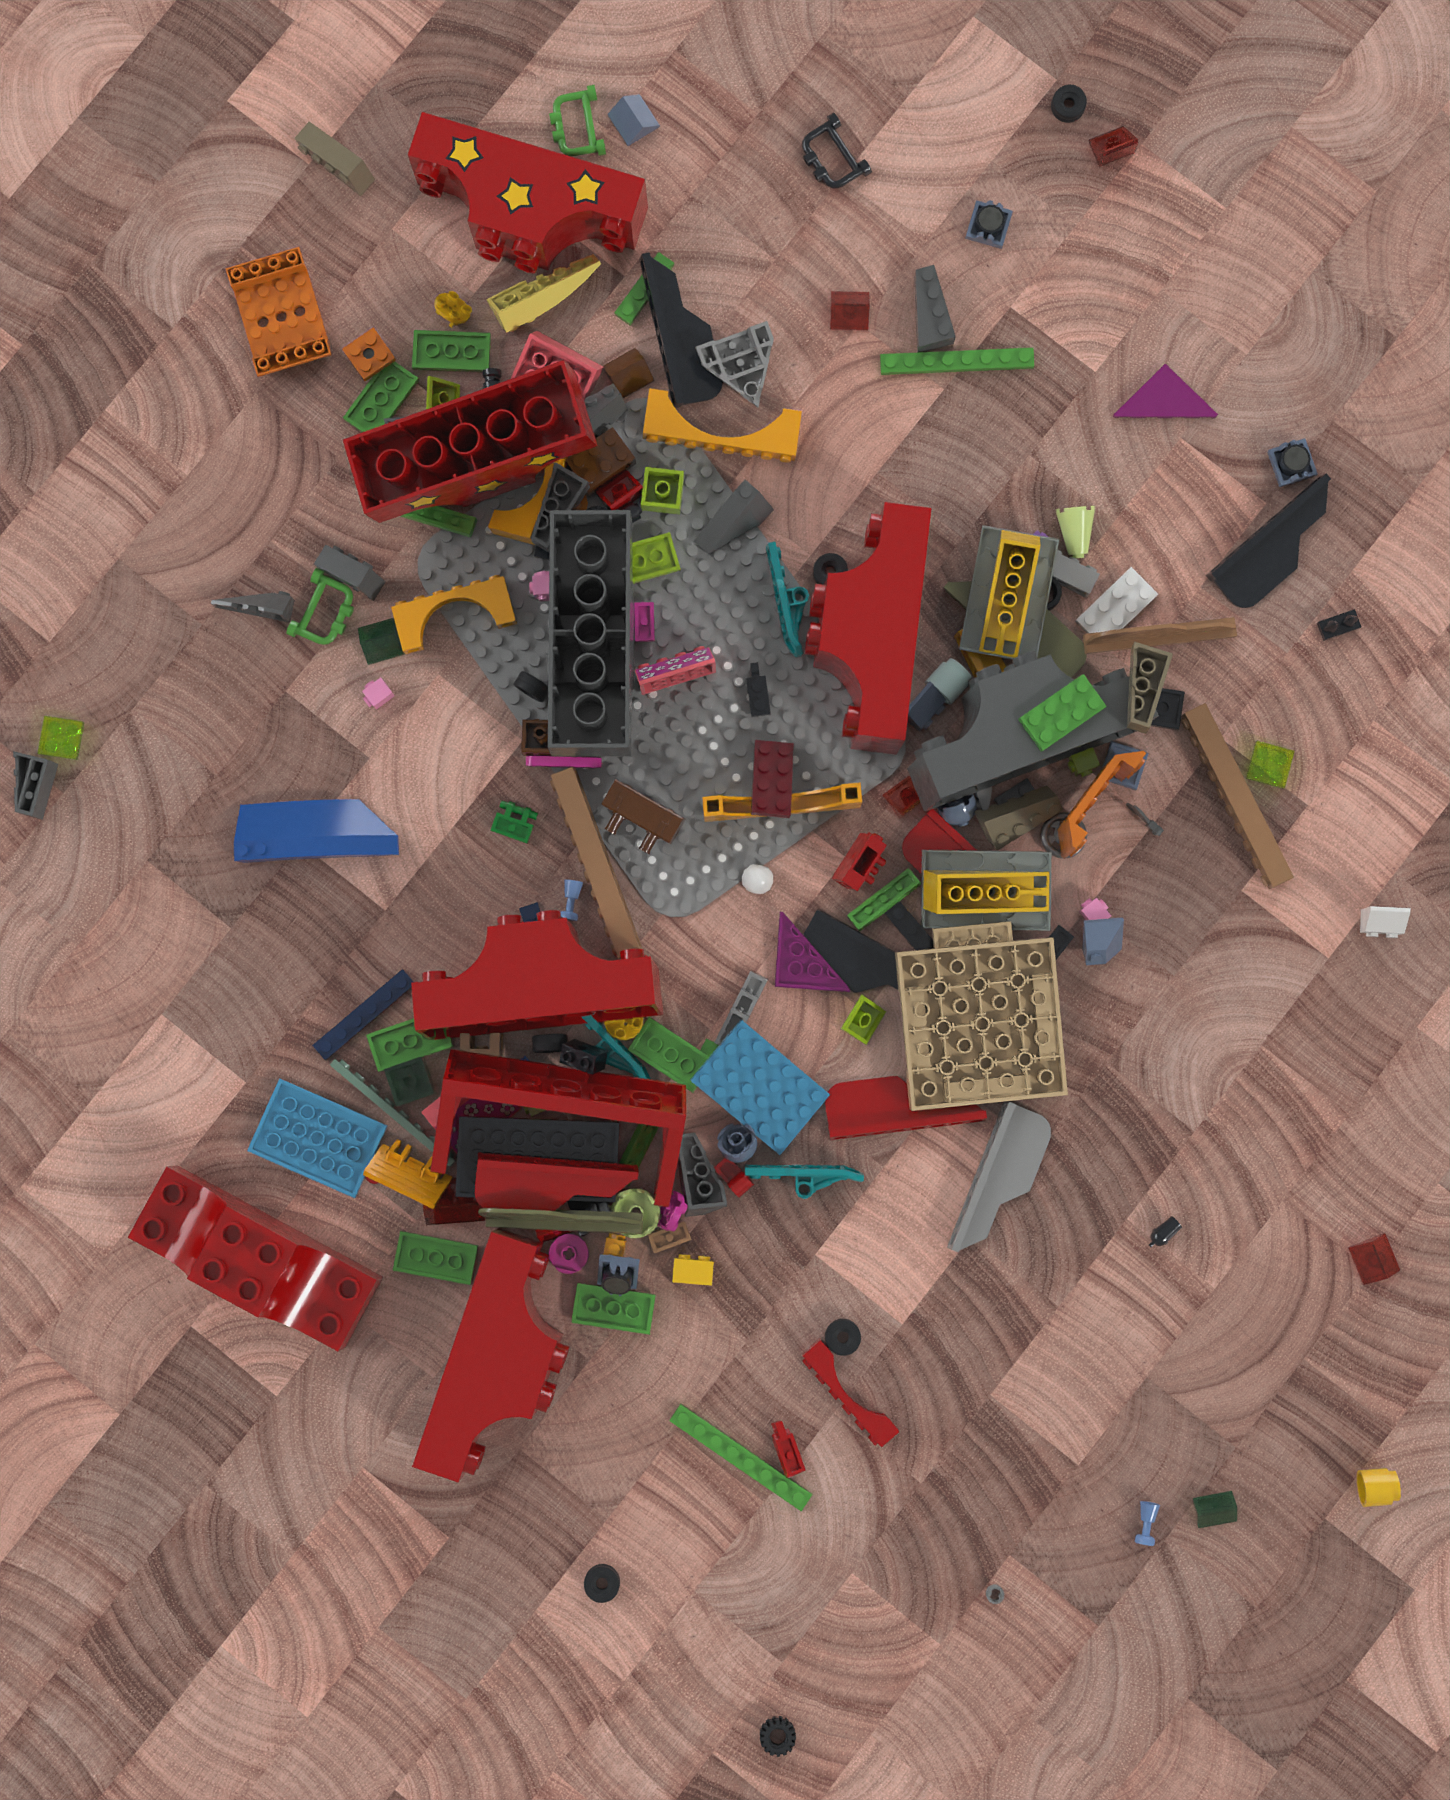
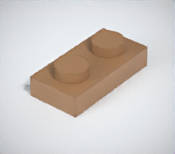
M685 1221L678 1223V1227L674 1232L662 1229L648 1235L654 1254L692 1240Z

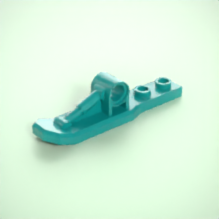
M776 541L769 542L766 546V553L784 642L795 657H801L804 651L798 640V631L804 607L809 599V593L804 587L786 589L783 579L785 577L784 566L780 565L779 560L781 559L780 547L776 546ZM795 594L802 595L804 601H797Z
M591 1015L582 1017L587 1022L584 1025L589 1030L594 1029L602 1038L596 1047L608 1051L607 1065L627 1071L638 1078L651 1079L646 1067L620 1040L612 1037L601 1022H597Z
M745 1165V1176H749L750 1179H760L761 1176H769V1179H781V1176H795L796 1194L802 1199H807L817 1190L830 1186L832 1183L840 1180L864 1181V1173L845 1165ZM807 1184L810 1190L807 1193H802L799 1190L800 1185Z

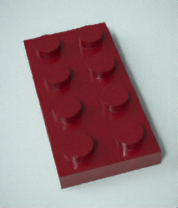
M755 740L751 815L790 818L794 743Z

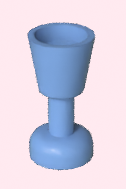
M565 879V898H567L566 910L561 911V917L567 918L570 921H578V915L573 912L575 899H578L583 882Z
M1140 1501L1141 1520L1144 1522L1142 1534H1137L1134 1542L1148 1546L1155 1545V1539L1150 1536L1151 1523H1154L1160 1508L1159 1504Z

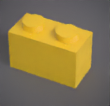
M679 1254V1257L674 1258L673 1283L712 1286L714 1260H710L709 1256H698V1259H690L691 1255Z

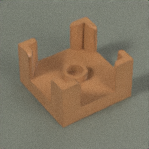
M460 1033V1051L504 1057V1034L490 1033V1049H488V1046H476L475 1049V1036H470L469 1033Z

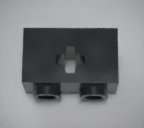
M573 1039L562 1044L559 1063L593 1075L605 1069L608 1051Z

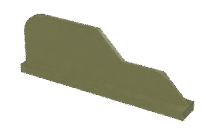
M972 581L948 582L944 586V590L965 610L967 609ZM1046 609L1037 658L1051 655L1059 669L1072 678L1086 661L1087 654H1085L1084 643Z
M483 1208L478 1211L479 1215L486 1218L485 1226L487 1228L642 1234L643 1226L642 1213Z

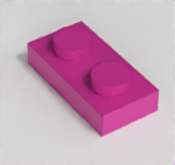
M654 602L634 603L635 642H655Z

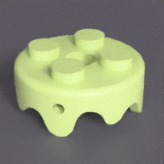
M632 1188L622 1191L616 1196V1202H613L611 1206L613 1212L631 1213L632 1209L637 1207L643 1214L642 1234H621L628 1238H641L649 1235L656 1229L660 1221L661 1209L660 1206L654 1205L655 1196L652 1193L641 1188Z

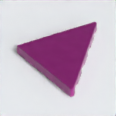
M1166 363L1113 414L1114 418H1216L1218 416Z
M780 911L775 987L850 992L847 984L785 913Z

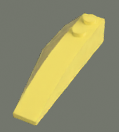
M592 254L571 262L568 268L558 267L553 269V274L547 276L543 274L537 275V280L529 283L526 280L519 282L486 300L505 332H512L517 330L519 326L534 321L536 317L559 304L584 283L601 263Z

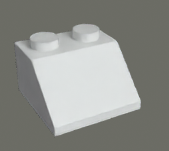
M1370 906L1361 909L1360 933H1366V937H1378V934H1386V938H1398V935L1405 933L1411 908Z

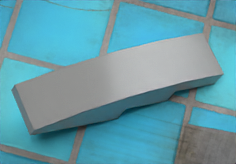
M750 971L714 1043L720 1045L740 1019L745 1023L748 1021L768 981L767 978Z

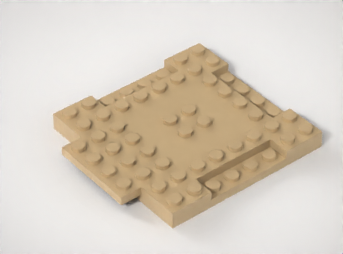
M1011 921L932 929L934 949L895 952L907 1066L908 1100L911 1111L1068 1095L1054 938L1013 941Z

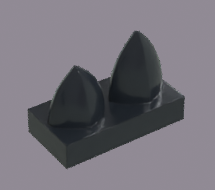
M1355 609L1317 622L1323 641L1361 628Z

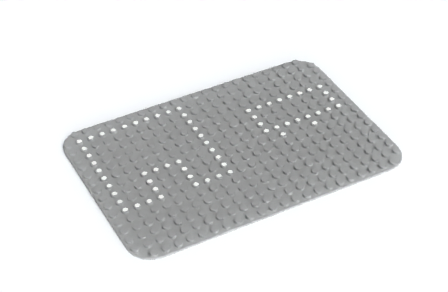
M636 398L625 403L628 411L612 425H606L601 431L603 434L612 427L616 430L636 459V464L627 471L642 487L645 467L684 471L680 515L642 511L643 513L640 514L641 519L633 523L632 537L633 543L670 532L681 570L633 584V603L654 602L655 642H635L634 612V688L632 694L631 756H601V768L576 769L604 844L642 898L658 913L669 917H686L700 911L741 882L744 870L750 865H765L842 811L833 810L791 814L790 818L767 816L705 822L702 797L718 795L752 797L755 740L794 743L792 794L861 782L862 796L889 778L900 766L905 754V742L897 755L850 749L851 738L842 737V728L848 706H854L852 698L845 686L835 676L827 671L813 667V655H805L807 631H809L810 622L818 623L819 618L809 617L811 600L808 599L798 631V640L804 652L801 657H795L786 646L782 634L766 553V546L769 542L760 529L754 527L710 554H707L694 543L697 536L733 492L700 447L686 448L682 444L671 446L662 441L651 443L646 441V439H642L648 398ZM545 468L536 475L535 483L484 500L466 512V515L476 517L478 520L471 538L442 529L423 545L418 557V576L429 596H432L433 592L444 590V592L450 591L454 586H469L471 582L481 580V582L487 581L489 577L494 575L504 576L517 621L516 625L498 629L495 619L486 609L467 601L452 602L442 606L439 610L521 726L523 719L548 720V695L544 702L541 703L521 692L513 684L520 672L524 671L548 686L549 601L535 599L534 594H530L529 582H532L534 573L549 571L550 561L534 557L536 545L495 535L488 528L494 509L502 511L512 510L528 503L537 494L543 483ZM596 492L590 497L586 493L587 508L597 505L605 507ZM642 496L633 502L634 504L638 503L640 508ZM779 559L780 565L784 566L785 577L783 579L786 589L801 587L783 561ZM795 594L797 601H804L802 595ZM700 646L710 648L716 662V673L642 695L635 674V670L638 669L639 665L645 663L652 665L656 663V660L665 657L667 659L675 658V654L680 652L688 654L694 652L693 649ZM758 662L760 676L766 675L771 715L751 717L746 678L752 677L750 663ZM551 767L554 773L568 769L562 767ZM615 779L630 785L636 791L675 811L686 819L672 844L662 839H657L650 854L645 853L639 847L647 835L646 830L627 819L622 821L616 835L605 830L613 813L610 809L601 805Z

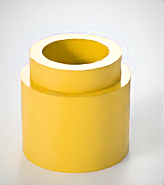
M1387 1468L1358 1470L1357 1489L1363 1507L1392 1505L1394 1501H1400L1401 1488L1395 1470L1388 1471Z

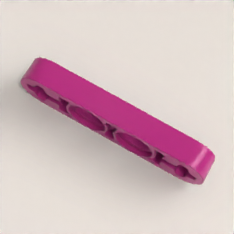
M526 756L525 766L601 768L602 758Z

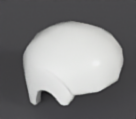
M752 864L744 870L742 885L747 891L754 894H764L772 887L773 873L768 867Z

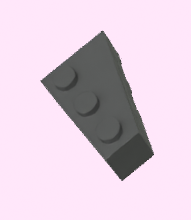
M13 751V757L15 758L14 776H16V787L14 788L15 812L43 820L58 764L47 759Z

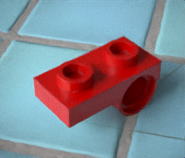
M724 1158L714 1167L715 1171L739 1198L754 1185L753 1181L748 1176H745L744 1171L735 1162Z

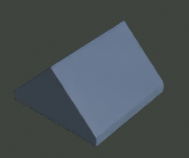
M640 94L623 96L608 113L610 120L627 146L660 127Z

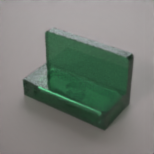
M1232 1491L1193 1498L1198 1528L1237 1521L1238 1507Z

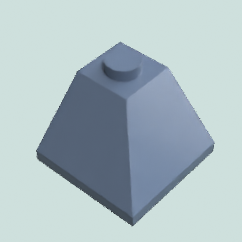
M1123 918L1084 920L1082 951L1086 965L1106 964L1122 950Z

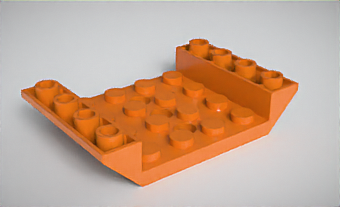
M300 247L225 268L230 286L237 300L252 351V361L257 377L331 355L330 343ZM298 308L305 309V313L302 316L295 315V311ZM280 313H285L287 315L286 319L282 322L277 321V316ZM264 318L267 319V326L260 327L259 321Z
M1145 751L1117 754L1101 769L1057 829L1062 858L1072 857L1086 843L1087 839L1085 836L1088 832L1079 827L1078 824L1086 816L1085 813L1097 801L1098 795L1108 786L1109 780L1114 776L1122 782L1125 778L1129 779L1146 761L1143 758L1146 755Z

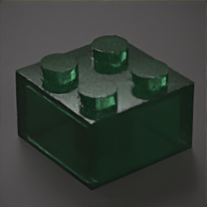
M421 1056L384 1069L396 1107H401L437 1094L425 1057Z

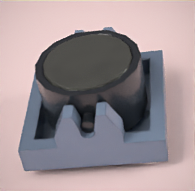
M976 200L965 239L1002 249L1013 211L1003 208L1001 203L995 205L991 200L987 203Z
M1305 438L1298 441L1292 440L1289 443L1285 442L1279 447L1267 451L1279 487L1312 478L1318 474Z
M600 1254L597 1284L602 1285V1288L610 1295L617 1294L621 1296L629 1292L630 1289H637L640 1259Z

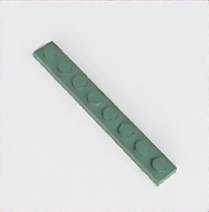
M333 1060L330 1064L331 1067L433 1152L435 1138L432 1135L427 1137L423 1133L425 1129L417 1122L413 1125L408 1120L410 1116L403 1110L398 1112L394 1109L395 1104L387 1097L383 1099L378 1095L380 1091L372 1084L368 1087L364 1083L365 1078L358 1072L353 1074L348 1070L351 1066L344 1060ZM451 1151L447 1164L449 1167H452L456 1162L453 1159L455 1155Z

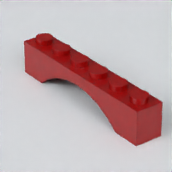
M818 1339L802 1354L804 1357L803 1363L809 1370L813 1367L818 1373L815 1377L822 1385L826 1383L831 1388L828 1392L835 1400L839 1398L844 1403L841 1407L848 1415L852 1413L857 1420L854 1422L862 1431L864 1429L870 1434L868 1438L875 1446L879 1444L882 1448L899 1433V1429L886 1414L877 1413L862 1407L845 1392L836 1376L834 1355L821 1339Z

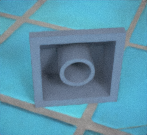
M929 682L909 705L907 722L919 732L923 728L926 730L933 722L931 718L935 714L939 715L946 707L943 705L946 699L933 683Z

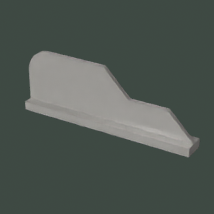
M1003 1102L947 1248L959 1252L970 1245L986 1239L1000 1204L1030 1191L1051 1137L1050 1124L1042 1115L1012 1102Z

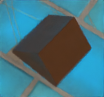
M636 348L603 365L609 380L616 386L622 398L654 382L644 357Z

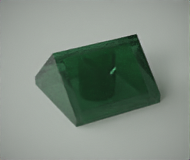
M394 618L358 628L360 645L368 665L405 655Z

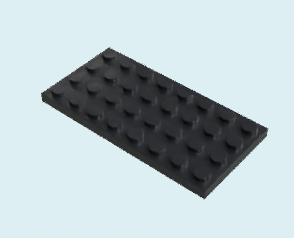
M459 1116L456 1197H475L478 1153L618 1163L619 1122ZM616 1194L612 1197L574 1195L568 1201L616 1202Z

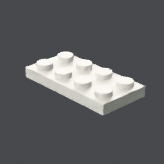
M1130 567L1075 622L1086 633L1123 629L1158 593Z

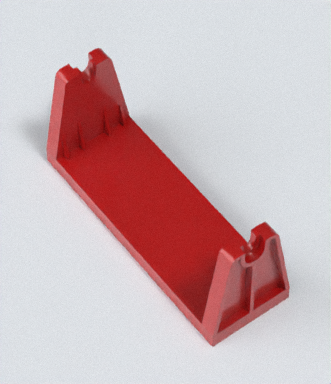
M450 1049L442 1083L430 1172L446 1174L455 1116L462 1097L662 1127L663 1137L654 1186V1205L669 1207L686 1121V1085L598 1072L592 1075L572 1067Z

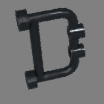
M833 112L827 116V122L804 137L802 148L806 154L803 156L807 166L813 165L816 169L813 172L818 182L823 180L828 187L838 189L862 174L866 177L872 173V170L865 159L857 164L836 132V129L841 127V122ZM825 131L828 132L853 170L837 181L830 178L826 168L822 166L816 153L810 148V141Z

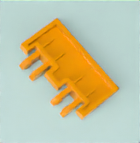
M396 1139L391 1148L382 1144L364 1169L363 1175L434 1209L452 1182V1176L444 1174L442 1179H439L442 1174L430 1172L432 1156L426 1165L412 1157H409L407 1162H404L410 1154L412 1146L408 1144L401 1155L396 1153L401 1146V1140Z

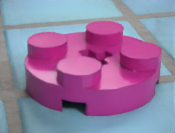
M673 1191L674 1194L671 1195L669 1207H660L662 1216L658 1227L666 1231L674 1232L677 1229L681 1214H685L688 1207L687 1203H684V1195Z
M564 1234L551 1244L549 1249L550 1261L559 1272L573 1274L586 1265L589 1258V1249L586 1242L580 1236ZM568 1248H571L572 1252L575 1253L570 1259H566V1255L563 1254Z

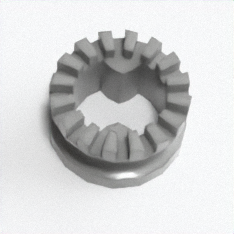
M997 1584L990 1585L986 1590L988 1601L992 1604H1000L1003 1601L1005 1595L1003 1589ZM997 1589L1000 1591L998 1599L990 1598L992 1590Z

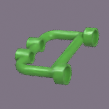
M595 85L587 86V90L560 95L553 103V113H549L551 125L556 127V131H552L554 143H558L560 151L565 155L579 156L598 152L599 156L606 155L604 139L596 140L590 106L591 101L597 100ZM582 99L589 146L570 149L566 146L560 106L564 102Z
M315 568L310 582L317 584L314 594L301 622L298 623L292 620L286 634L295 637L297 634L317 644L326 645L333 642L337 634L342 635L344 633L346 624L343 621L346 616L350 618L354 611V607L351 606L353 592L347 585L325 576L323 570ZM328 585L344 592L345 600L340 606L339 613L331 626L329 635L321 637L307 631L306 628L325 586Z

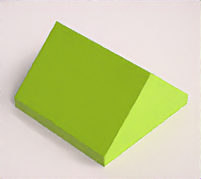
M427 376L426 409L460 397V384Z
M861 995L840 1030L867 1045L886 1011Z

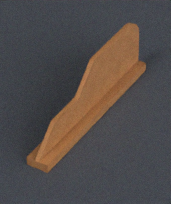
M1235 617L1116 629L1087 633L1082 636L1085 654L1129 650L1134 641L1150 647L1235 638L1237 637Z

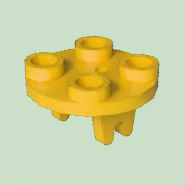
M449 291L448 293L439 294L435 298V313L450 321L449 326L451 328L455 325L466 323L469 320L472 308L459 298L456 292Z
M644 1018L610 1020L604 1022L607 1032L612 1037L618 1040H629L640 1033Z

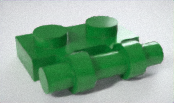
M502 800L499 808L505 809V814L496 813L490 831L528 844L534 825L527 823L529 818L536 820L539 813L532 811V808H523L515 805L512 801L506 802ZM512 812L522 815L521 820L512 818Z

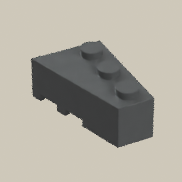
M614 384L604 387L584 400L594 435L597 437L602 434L601 430L606 425H612L628 411L621 393Z
M325 544L314 565L323 570L327 575L353 587V590L364 593L369 599L374 601L384 586L385 581L372 570L373 566L365 561L362 563L358 562L359 559L350 553L348 555L343 554L344 551L337 546L331 548Z

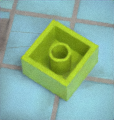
M645 467L641 499L642 511L680 515L684 471Z

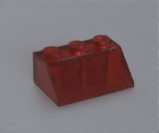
M452 1178V1182L434 1209L423 1204L426 1226L485 1221V1218L478 1214L479 1209H483V1207L479 1205L475 1197H456V1178Z

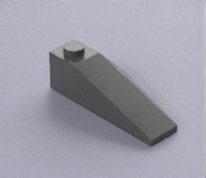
M744 480L697 536L694 543L707 554H710L738 536H742L752 528L761 525L774 509L755 487Z
M279 591L278 594L265 593L211 600V604L215 608L290 623L295 602L289 593Z
M696 1133L683 1134L678 1166L681 1194L684 1195V1203L688 1205L685 1217L705 1215L727 1207L724 1185L717 1177L715 1168L710 1164Z

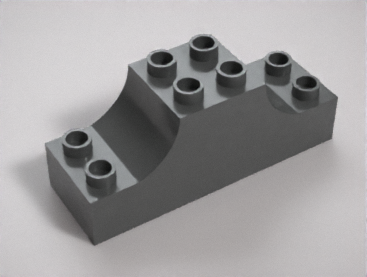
M550 510L548 749L552 757L631 756L632 694L634 688V603L632 574L633 523L630 510Z
M1030 651L1012 660L1013 664L1003 669L1004 672H1001L998 664L977 672V677L968 681L970 690L961 698L964 709V722L958 739L947 744L944 736H939L922 743V748L914 752L916 760L907 768L924 812L1069 758L1084 750L1098 747L1137 732L1127 728L1129 676H1127L1125 669L1121 668L1110 672L1102 677V681L1092 685L1107 707L1042 752L1018 719L1067 686L1074 679L1059 669L1051 655L1038 659L1035 651ZM1156 710L1154 713L1153 720L1159 716Z

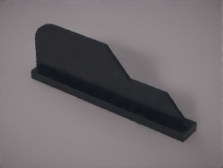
M650 252L642 253L639 262L672 404L675 408H679L682 405L711 400L720 393L723 381L702 366L695 348L714 340L711 326L683 307L676 273L652 258Z
M1327 473L1314 480L1206 574V577L1218 586L1233 605L1239 608H1248L1256 605L1298 568L1300 535L1326 513L1328 482L1331 480Z
M817 909L803 935L847 984L850 990L858 993L887 984L898 990L895 951Z

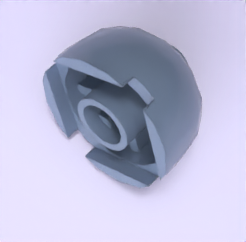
M974 794L939 806L937 809L940 816L946 822L962 827L969 824V820L974 817L977 805Z
M741 1122L737 1125L733 1123L727 1125L721 1130L717 1138V1145L722 1155L727 1160L735 1163L745 1162L750 1159L756 1152L758 1144L752 1127L748 1124L743 1125Z

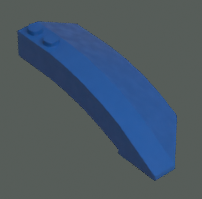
M360 799L305 800L240 805L234 837V861L251 863L296 859L399 855L398 835Z

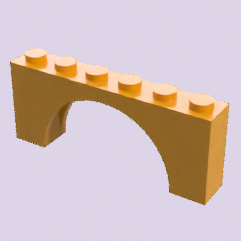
M568 457L560 459L556 463L566 468V459ZM554 463L545 467L543 483L537 494L528 503L512 510L502 511L494 509L488 525L493 534L535 545L531 540V536L540 513L549 479L552 475Z
M500 575L491 576L489 580L483 582L481 580L473 581L469 586L465 587L462 585L454 586L447 592L439 590L433 592L432 596H417L410 602H406V600L395 603V606H391L400 643L405 655L424 650L423 633L429 618L439 608L452 602L467 601L483 607L493 616L498 629L517 624L504 576L500 577Z

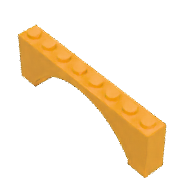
M649 388L642 439H646V441L651 443L662 441L671 446L682 444L686 448L702 447L706 451L722 450L725 454L741 453L745 457L756 455L765 460L776 458L781 462L789 463L795 461L802 411L783 408L782 414L775 421L755 433L741 437H719L703 432L687 422L673 406L668 397V391Z
M861 782L793 793L791 814L860 808L862 804ZM722 795L702 797L705 822L767 817L751 815L752 797Z

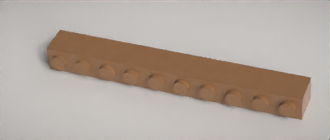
M1204 703L1185 712L1181 716V723L1185 730H1189L1191 734L1190 741L1194 747L1198 748L1200 761L1203 765L1206 764L1209 770L1207 772L1212 782H1215L1219 798L1224 799L1227 805L1225 806L1226 812L1230 817H1233L1235 830L1238 834L1242 835L1244 839L1243 845L1247 852L1250 851L1254 867L1260 870L1262 874L1260 878L1263 885L1271 889L1294 878L1207 704Z
M570 767L552 774L550 784L553 791L558 793L557 803L559 808L565 812L564 822L567 828L570 827L573 835H570L571 841L579 850L577 857L580 864H584L586 869L584 876L593 888L591 895L594 901L597 900L600 908H597L598 914L606 923L604 930L607 937H611L613 942L611 949L614 956H618L619 959L620 951L643 949L577 769Z

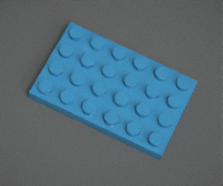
M741 1019L690 1079V1081L743 1125H750L756 1136L779 1155L782 1154L830 1096L828 1092Z
M279 1078L247 1151L356 1198L365 1179L363 1175L364 1169L376 1154L388 1125Z

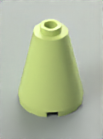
M1086 506L1064 508V512L1061 513L1060 509H1056V515L1068 555H1072L1074 558H1084V554L1088 553L1095 506H1091V510H1087Z

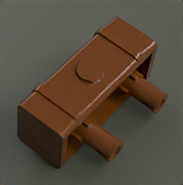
M522 720L521 753L523 756H551L548 749V720ZM564 756V757H593V758H601V756Z
M617 779L614 780L601 805L610 809L613 813L605 830L616 835L622 821L626 819L646 830L647 835L639 849L647 854H650L657 839H662L672 844L686 820L675 811L664 807Z

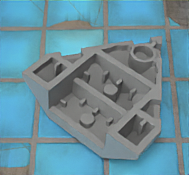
M767 321L720 340H713L695 347L703 367L757 408L759 407L771 347L774 341Z

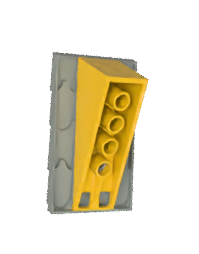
M982 525L959 650L1009 659L1035 651L1038 657L1059 539Z
M922 850L921 927L946 928L1011 921L1012 930L1050 931L1052 852Z

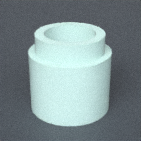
M950 658L947 662H942L925 681V684L933 683L946 699L945 703L951 705L968 687V681L972 676L959 662Z

